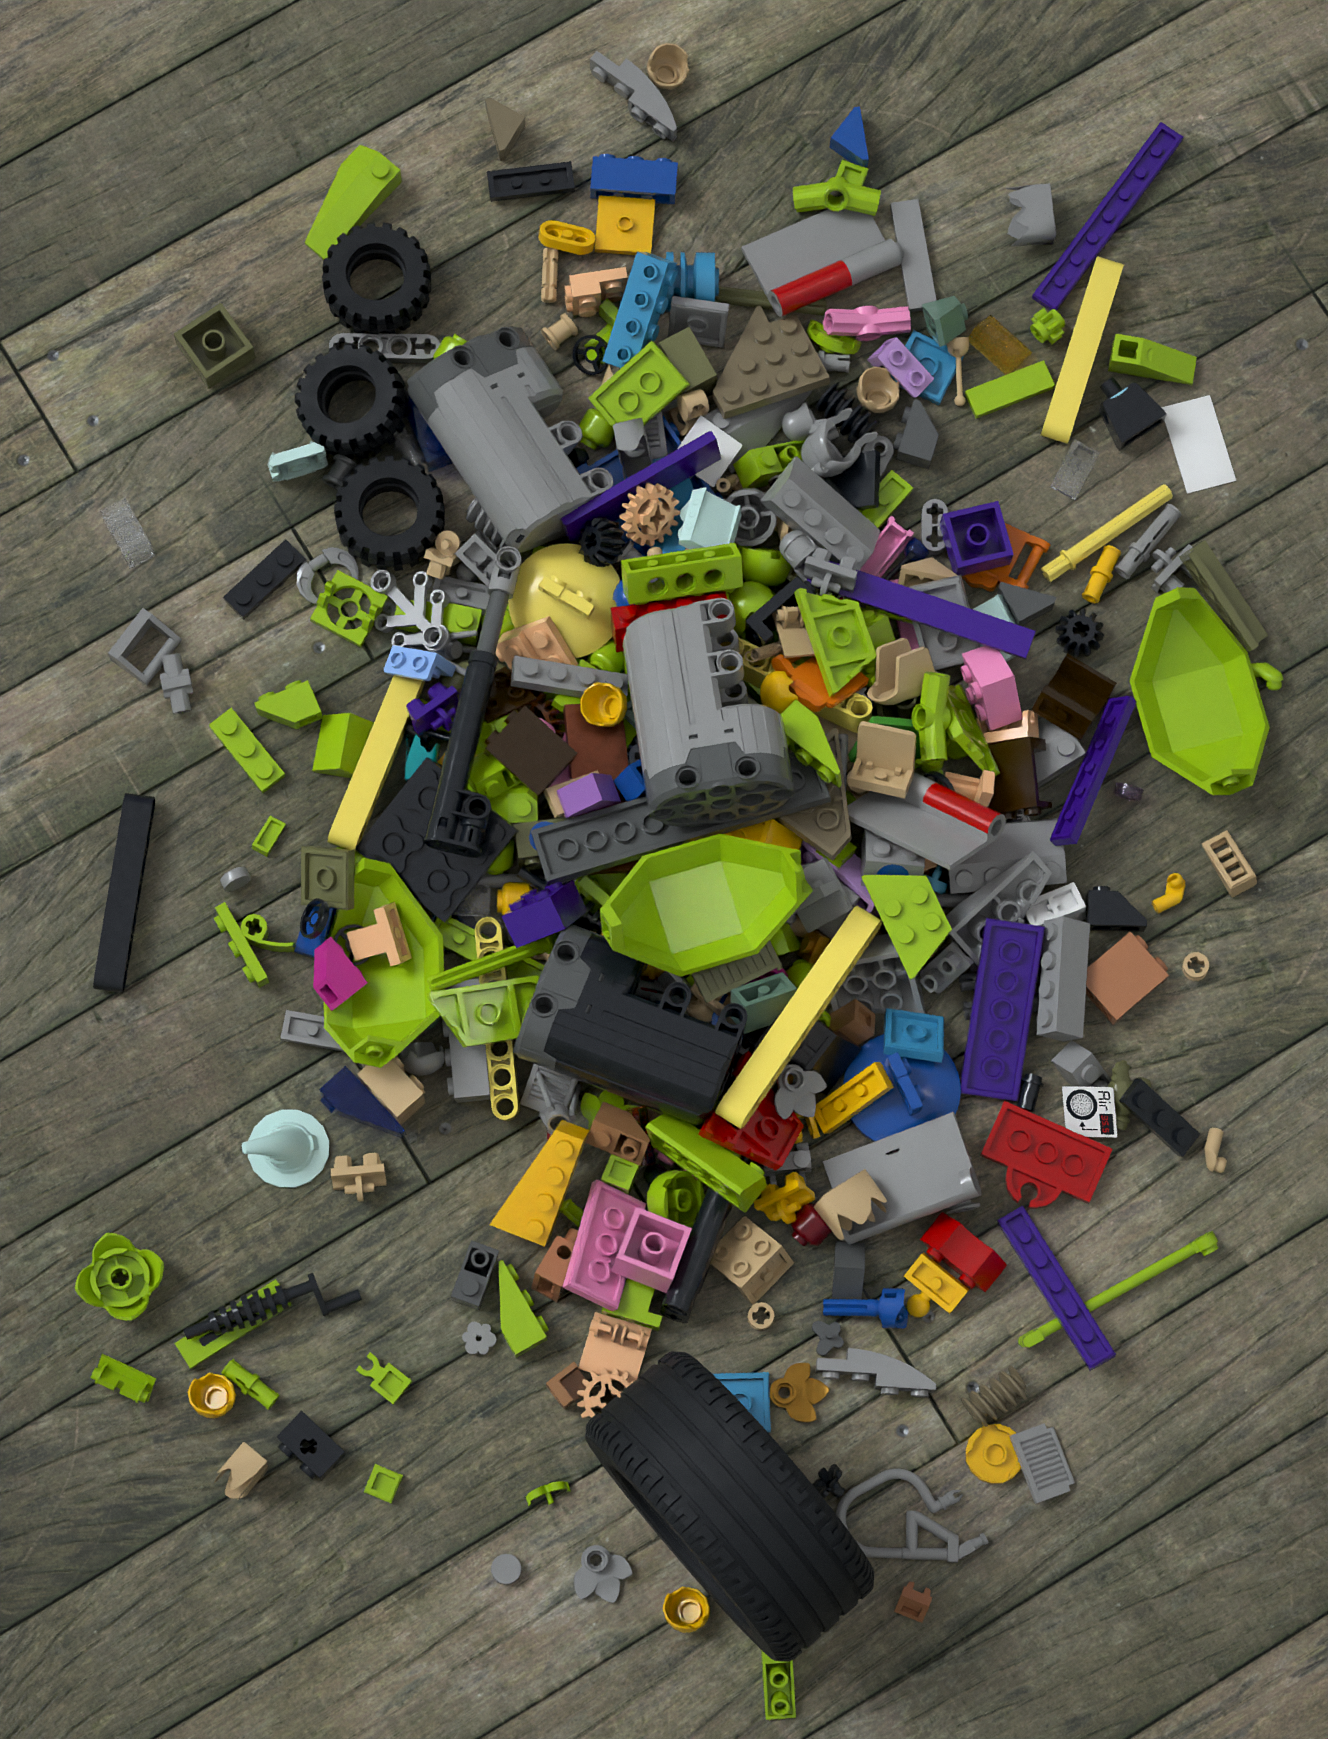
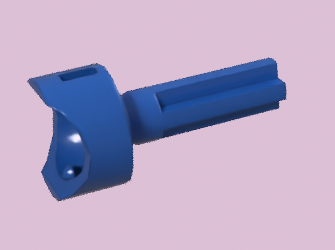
M883 1288L879 1300L824 1299L823 1315L879 1316L882 1328L903 1329L907 1327L908 1310L904 1306L905 1289Z

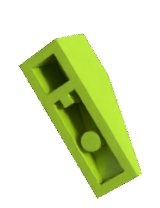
M426 601L425 618L431 623L433 605ZM449 603L444 608L443 625L449 630V633L478 631L477 636L457 639L460 643L477 646L481 618L483 617L482 610ZM398 605L396 606L395 615H406ZM417 626L395 628L413 633L421 631Z

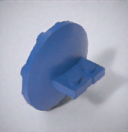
M884 1034L865 1043L861 1047L862 1050L846 1069L843 1084L872 1063L881 1062L894 1086L890 1091L851 1118L855 1127L873 1142L952 1112L956 1114L961 1096L960 1078L954 1062L945 1050L942 1063L900 1057L898 1052L892 1055L883 1054Z

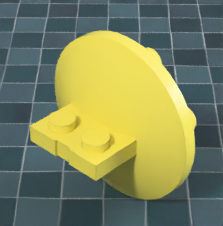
M569 543L555 544L538 550L521 564L513 598L508 600L509 613L514 628L550 616L575 659H578L600 649L613 637L610 608L617 607L615 600H613V593L620 578L611 564L605 567H596V565L584 562V555L579 554L581 545Z

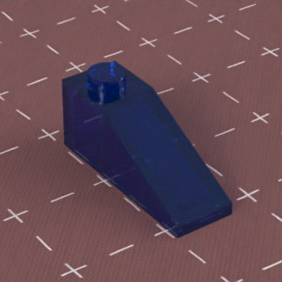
M409 396L410 401L406 403L409 408L407 421L428 472L453 464Z
M346 1066L319 1089L322 1096L319 1101L330 1113L335 1110L342 1117L399 1138H403L406 1135L405 1129Z

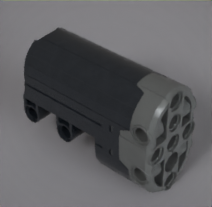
M573 924L562 930L539 977L513 1053L517 1054L518 1058L694 1125L703 1126L705 1120L716 1111L739 1055L748 1016L746 1009L737 1003H730L724 1006L715 1026L687 1015L691 1000V990L682 982H673L668 985L660 1004L635 996L645 971L646 963L613 951L605 937ZM680 996L684 999V1002L676 1004L670 1000V997ZM736 1017L740 1023L731 1025L726 1021V1018Z

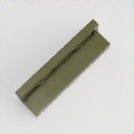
M1205 540L1200 541L1179 556V558L1218 617L1247 651H1253L1259 646L1258 642L1267 637L1268 634Z

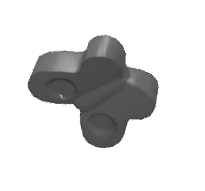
M815 1321L812 1324V1331L820 1340L816 1348L819 1356L828 1354L833 1347L838 1349L843 1346L844 1341L839 1336L841 1326L838 1322L828 1325L822 1321Z

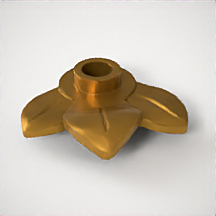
M809 1363L791 1365L787 1369L784 1378L777 1379L770 1387L771 1401L776 1406L785 1408L792 1419L800 1422H813L816 1420V1413L812 1405L820 1402L829 1392V1388L817 1379L809 1378ZM781 1388L789 1390L790 1396L783 1399L779 1396Z

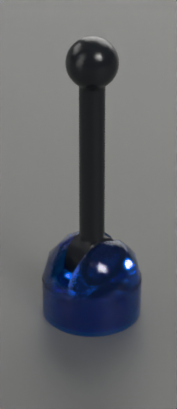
M913 537L904 548L905 558L883 579L889 581L901 570V566L909 561L923 560L929 554L928 549L917 538Z

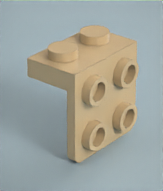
M865 721L860 722L858 726L856 761L848 779V786L905 798L914 777L916 734L908 730Z

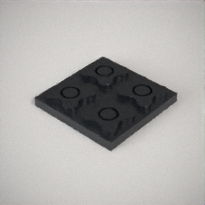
M426 757L356 846V850L365 858L390 863L416 900L446 923L519 830L491 808L486 832L482 834L479 848L482 849L480 857H465L426 846L423 841L442 769L431 758ZM480 807L469 809L476 816L484 813V810ZM472 835L469 836L468 842L471 841Z

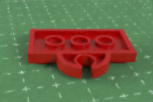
M1004 1101L980 1156L1007 1167L1005 1175L1006 1189L1016 1203L1022 1198V1186L1027 1184L1034 1186L1037 1190V1196L1029 1202L1028 1208L1037 1209L1044 1208L1053 1203L1061 1192L1089 1204L1113 1149Z

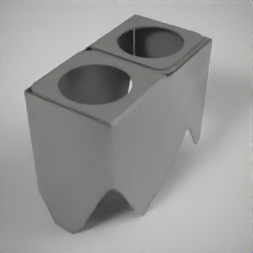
M1050 183L1006 188L1016 190L1008 194L1010 202L1013 205L1022 207L1012 218L1008 228V234L1018 239L1011 246L1053 244L1056 237V225Z
M642 418L613 424L620 463L623 466L625 480L626 476L630 477L653 464ZM639 443L645 447L644 452L639 456L632 457L625 453V451L635 450Z

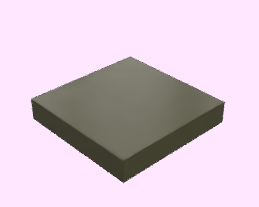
M309 845L301 846V905H308L312 900L319 898L326 901L329 908L354 909L355 850Z

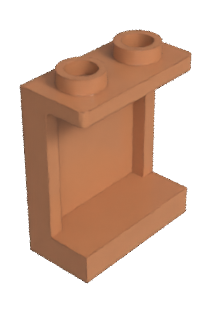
M1131 932L1126 934L1087 968L1086 995L1113 1026L1157 986L1164 983L1169 976L1166 972L1168 968L1165 963L1158 957L1153 958L1147 951L1148 945L1139 935L1134 936Z

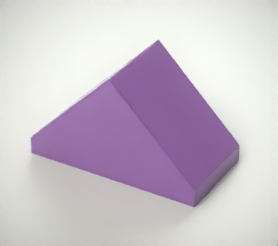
M591 773L556 791L566 819L620 804L621 802L612 776L608 774Z

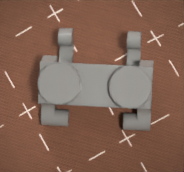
M808 1143L796 1144L797 1151L790 1152L783 1166L776 1171L762 1165L765 1173L764 1176H769L770 1184L777 1185L775 1174L799 1172V1175L804 1178L806 1183L805 1173L811 1172L812 1168Z

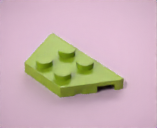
M800 588L794 592L828 695L831 697L876 657V652L859 602L848 599L840 600L828 594L819 596L807 593V589Z
M958 684L955 687L950 685L946 703L951 715L950 724L946 729L948 736L953 742H957L982 771H992L997 776L1000 774V771L962 685Z
M861 876L910 980L914 979L952 931L927 876Z
M533 975L427 993V998L464 1048L515 1040L519 1035L539 976Z

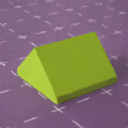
M352 713L323 715L312 772L352 778L374 722Z

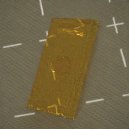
M992 315L975 326L969 335V342L1005 375L1014 372L1032 354L1022 342Z

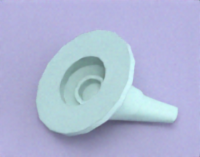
M279 1110L266 1115L254 1127L249 1140L242 1143V1151L244 1154H248L253 1171L264 1182L279 1188H297L311 1182L323 1171L329 1158V1139L323 1125L312 1115L300 1110Z

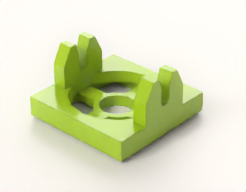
M337 570L332 581L326 582L324 593L319 594L317 607L310 617V621L361 648L374 626L375 619L382 612L389 597L376 592L372 587ZM345 588L355 589L351 598L341 600L333 596V594ZM363 594L368 597L371 604L369 614L362 611L359 604ZM347 602H352L358 607V611L353 617H346L341 612L342 606ZM328 604L338 609L340 617L336 624L331 621L328 615ZM356 619L362 621V625L356 629H344L349 621Z

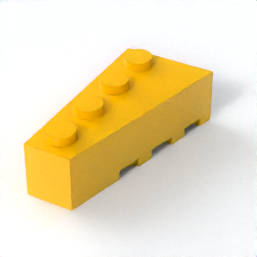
M561 1120L499 1209L490 1225L545 1247L552 1235L590 1130Z

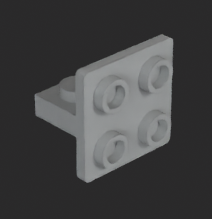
M823 858L803 869L805 879L813 892L792 915L797 913L806 931L810 933L848 913L853 907L827 858Z

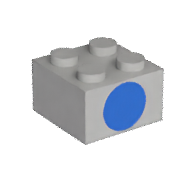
M864 828L861 841V876H923L925 868L924 857ZM861 878V886H865Z

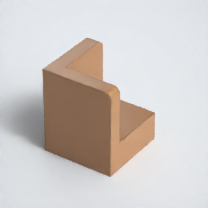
M856 998L830 1014L831 1024L829 1028L836 1033L840 1031L857 1045L874 1036L875 1013Z
M573 1362L546 1383V1387L565 1410L581 1397L577 1395L578 1390L585 1391L586 1387L582 1381L583 1379L586 1380V1378L578 1369L577 1364Z

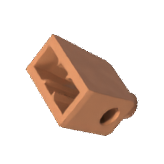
M570 1228L564 1238L556 1236L534 1275L531 1289L555 1302H558L565 1289L563 1284L578 1230Z

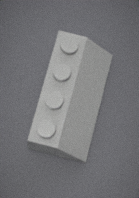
M797 456L792 459L760 500L761 503L793 531H803L818 547L829 550L831 552L830 561L840 564L842 557L848 556L857 560L856 570H860L874 552L880 530Z
M1058 818L1005 823L1002 834L994 842L953 869L948 870L945 868L946 883L948 884L950 894L978 891L1032 851L1038 855L1052 872L1046 885L1067 883L1064 845L1055 846L1050 841Z

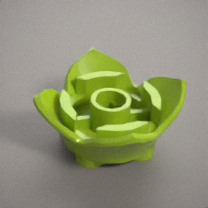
M105 1233L94 1246L92 1263L83 1268L78 1274L75 1291L87 1304L106 1309L116 1319L132 1321L146 1310L151 1293L162 1281L164 1263L153 1251L135 1248L126 1237L115 1233ZM122 1272L125 1276L129 1275V1280L123 1286L113 1281V1279L117 1278L116 1274Z

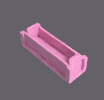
M890 516L887 525L878 536L873 554L859 571L882 578L911 542L914 532L910 529L906 531L895 522L896 519L893 516Z

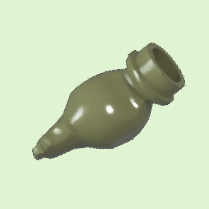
M1125 1060L1115 1064V1067L1112 1069L1111 1082L1108 1087H1112L1114 1090L1116 1125L1121 1130H1126L1127 1124L1130 1123L1128 1116L1131 1112L1119 1100L1134 1081L1130 1080V1065ZM1138 1077V1079H1142L1151 1088L1150 1080Z

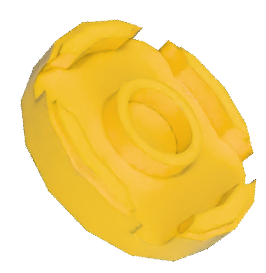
M991 1424L977 1429L969 1438L965 1448L966 1463L970 1472L979 1480L989 1484H1002L1013 1479L1021 1470L1009 1437L1016 1434V1432L1010 1427L1001 1424Z

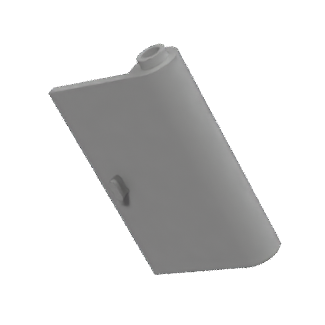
M954 1112L823 1161L832 1189L866 1169L887 1200L885 1203L881 1202L886 1209V1213L871 1200L875 1222L867 1219L861 1225L852 1221V1229L850 1231L841 1228L844 1239L841 1241L846 1240L849 1245L981 1196L980 1184Z

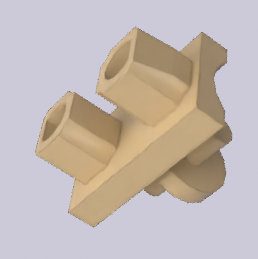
M451 530L442 531L437 535L435 545L426 550L424 558L430 560L427 575L439 579H444L445 575H451L453 566L461 561L455 554L461 545L460 537L457 533Z
M367 1153L363 1155L362 1166H352L351 1157L347 1155L337 1156L334 1168H331L333 1190L345 1189V1194L357 1193V1201L361 1202L364 1201L363 1193L375 1192V1186H385L384 1163L381 1164L379 1154Z

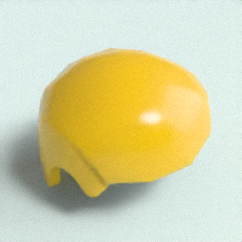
M785 671L770 672L764 678L760 687L762 705L770 707L780 714L795 699L798 701V696L789 691L788 687L793 683V680L788 678Z
M596 682L584 690L580 699V711L585 720L590 724L600 727H613L624 719L627 711V696L619 687L613 684Z
M210 1372L199 1379H193L187 1392L190 1405L199 1415L206 1418H218L225 1415L233 1408L236 1400L234 1385L225 1376Z
M682 1586L676 1591L668 1593L662 1607L668 1624L674 1630L682 1633L697 1631L707 1623L710 1615L707 1597L698 1589Z

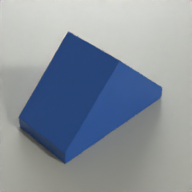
M859 106L853 108L832 135L829 148L849 162L867 168L869 158Z

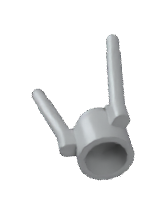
M478 631L450 633L447 647L435 653H438L455 665V671L465 676L466 669L453 663L452 660L459 658L462 652L471 653V651L477 648L462 646L457 639L477 636Z
M537 1072L536 1077L547 1108L545 1114L539 1112V1117L545 1124L547 1132L552 1134L561 1120L567 1122L576 1120L575 1111L581 1085L579 1083L576 1085L568 1110L560 1103H552L542 1074Z

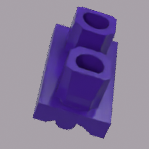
M438 682L430 687L428 691L429 698L431 699L430 702L424 705L419 698H415L406 705L407 712L412 719L414 731L419 736L430 728L434 731L441 726L447 731L452 729L453 722L451 719L455 717L458 704V691L453 685L447 688Z

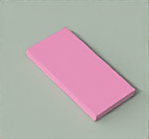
M598 1179L592 1182L563 1288L612 1312L618 1309L626 1277L611 1272L635 1208L639 1207L645 1210L646 1203Z

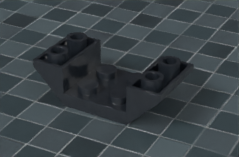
M777 1018L771 1025L746 1034L743 1033V1036L757 1048ZM818 1019L787 1065H798L803 1071H815L820 1074L827 1086L821 1093L827 1095L862 1048L840 1031L834 1032Z

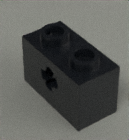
M302 1410L277 1436V1439L281 1442L278 1448L290 1459L295 1455L303 1463L299 1468L312 1480L317 1476L322 1481L346 1455L345 1451ZM315 1441L317 1445H314L316 1449L314 1454L310 1452L302 1453L305 1450L302 1446L305 1442L311 1444Z

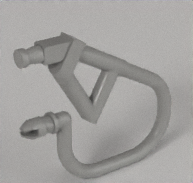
M888 1469L846 1492L837 1506L836 1515L848 1529L846 1513L851 1502L860 1495L892 1479H902L915 1486L931 1513H936L942 1509L946 1510L950 1505L959 1502L963 1494L955 1498L953 1494L961 1492V1490L953 1489L942 1497H937L938 1500L935 1501L928 1486L918 1475L905 1469ZM906 1511V1547H868L859 1542L857 1543L866 1557L947 1560L949 1563H958V1560L989 1542L984 1533H981L979 1537L959 1545V1536L918 1511ZM918 1526L947 1542V1548H918Z

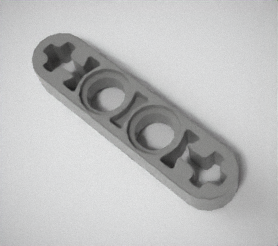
M341 333L332 337L329 348L339 347L340 342H345V344L358 342L359 349L360 345L372 341L378 344V351L384 354L391 363H429L433 360L434 353L439 347L440 342L435 336L429 334L377 335ZM396 342H403L408 348L404 354L396 355L391 351L392 345ZM411 342H416V348H425V343H431V347L436 349H432L428 355L425 354L423 349H415L416 355H411Z

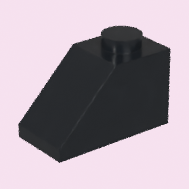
M1095 886L1093 890H1088L1086 894V923H1090V931H1145L1147 919L1119 891H1110L1108 886Z

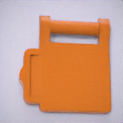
M1005 523L1014 554L1010 565L961 577L969 586L983 588L989 592L994 591L1000 582L1028 589L1027 583L1042 554L1047 553L1050 548V543ZM1025 544H1028L1033 549L1017 579L1009 577Z
M779 654L771 660L775 671H785L787 676L793 680V683L788 687L789 691L797 695L798 701L813 712H819L825 706L828 708L835 707L865 687L869 681L868 677L859 672L834 696L829 697L815 656L796 668L792 666V663L801 657L784 658V655Z

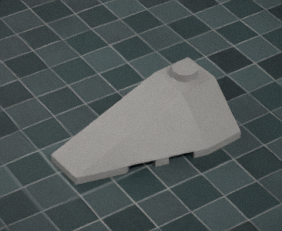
M1034 851L1030 852L958 904L946 916L952 928L948 937L952 941L955 940L961 951L970 957L978 967L985 919L992 918L1024 923L1025 920L1023 918L1042 892L1052 874L1051 870Z

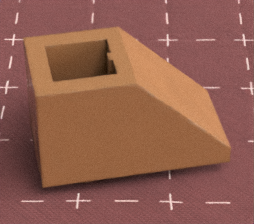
M603 1102L593 1120L585 1143L641 1165L650 1139L631 1113Z

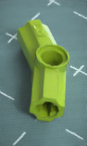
M838 176L832 177L823 183L793 187V201L797 213L828 208L832 211L846 209L875 216L881 195V190L850 184L845 178ZM839 191L843 195L840 197H835L831 194V192Z
M924 673L920 704H917L912 711V724L916 730H919L921 761L923 763H936L948 760L945 730L948 728L951 719L950 710L946 706L950 675L943 673Z

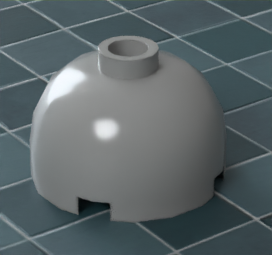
M743 488L733 492L725 500L735 506L741 505L742 516L735 542L738 545L755 546L763 543L772 535L777 525V516L760 502L766 493L759 489Z

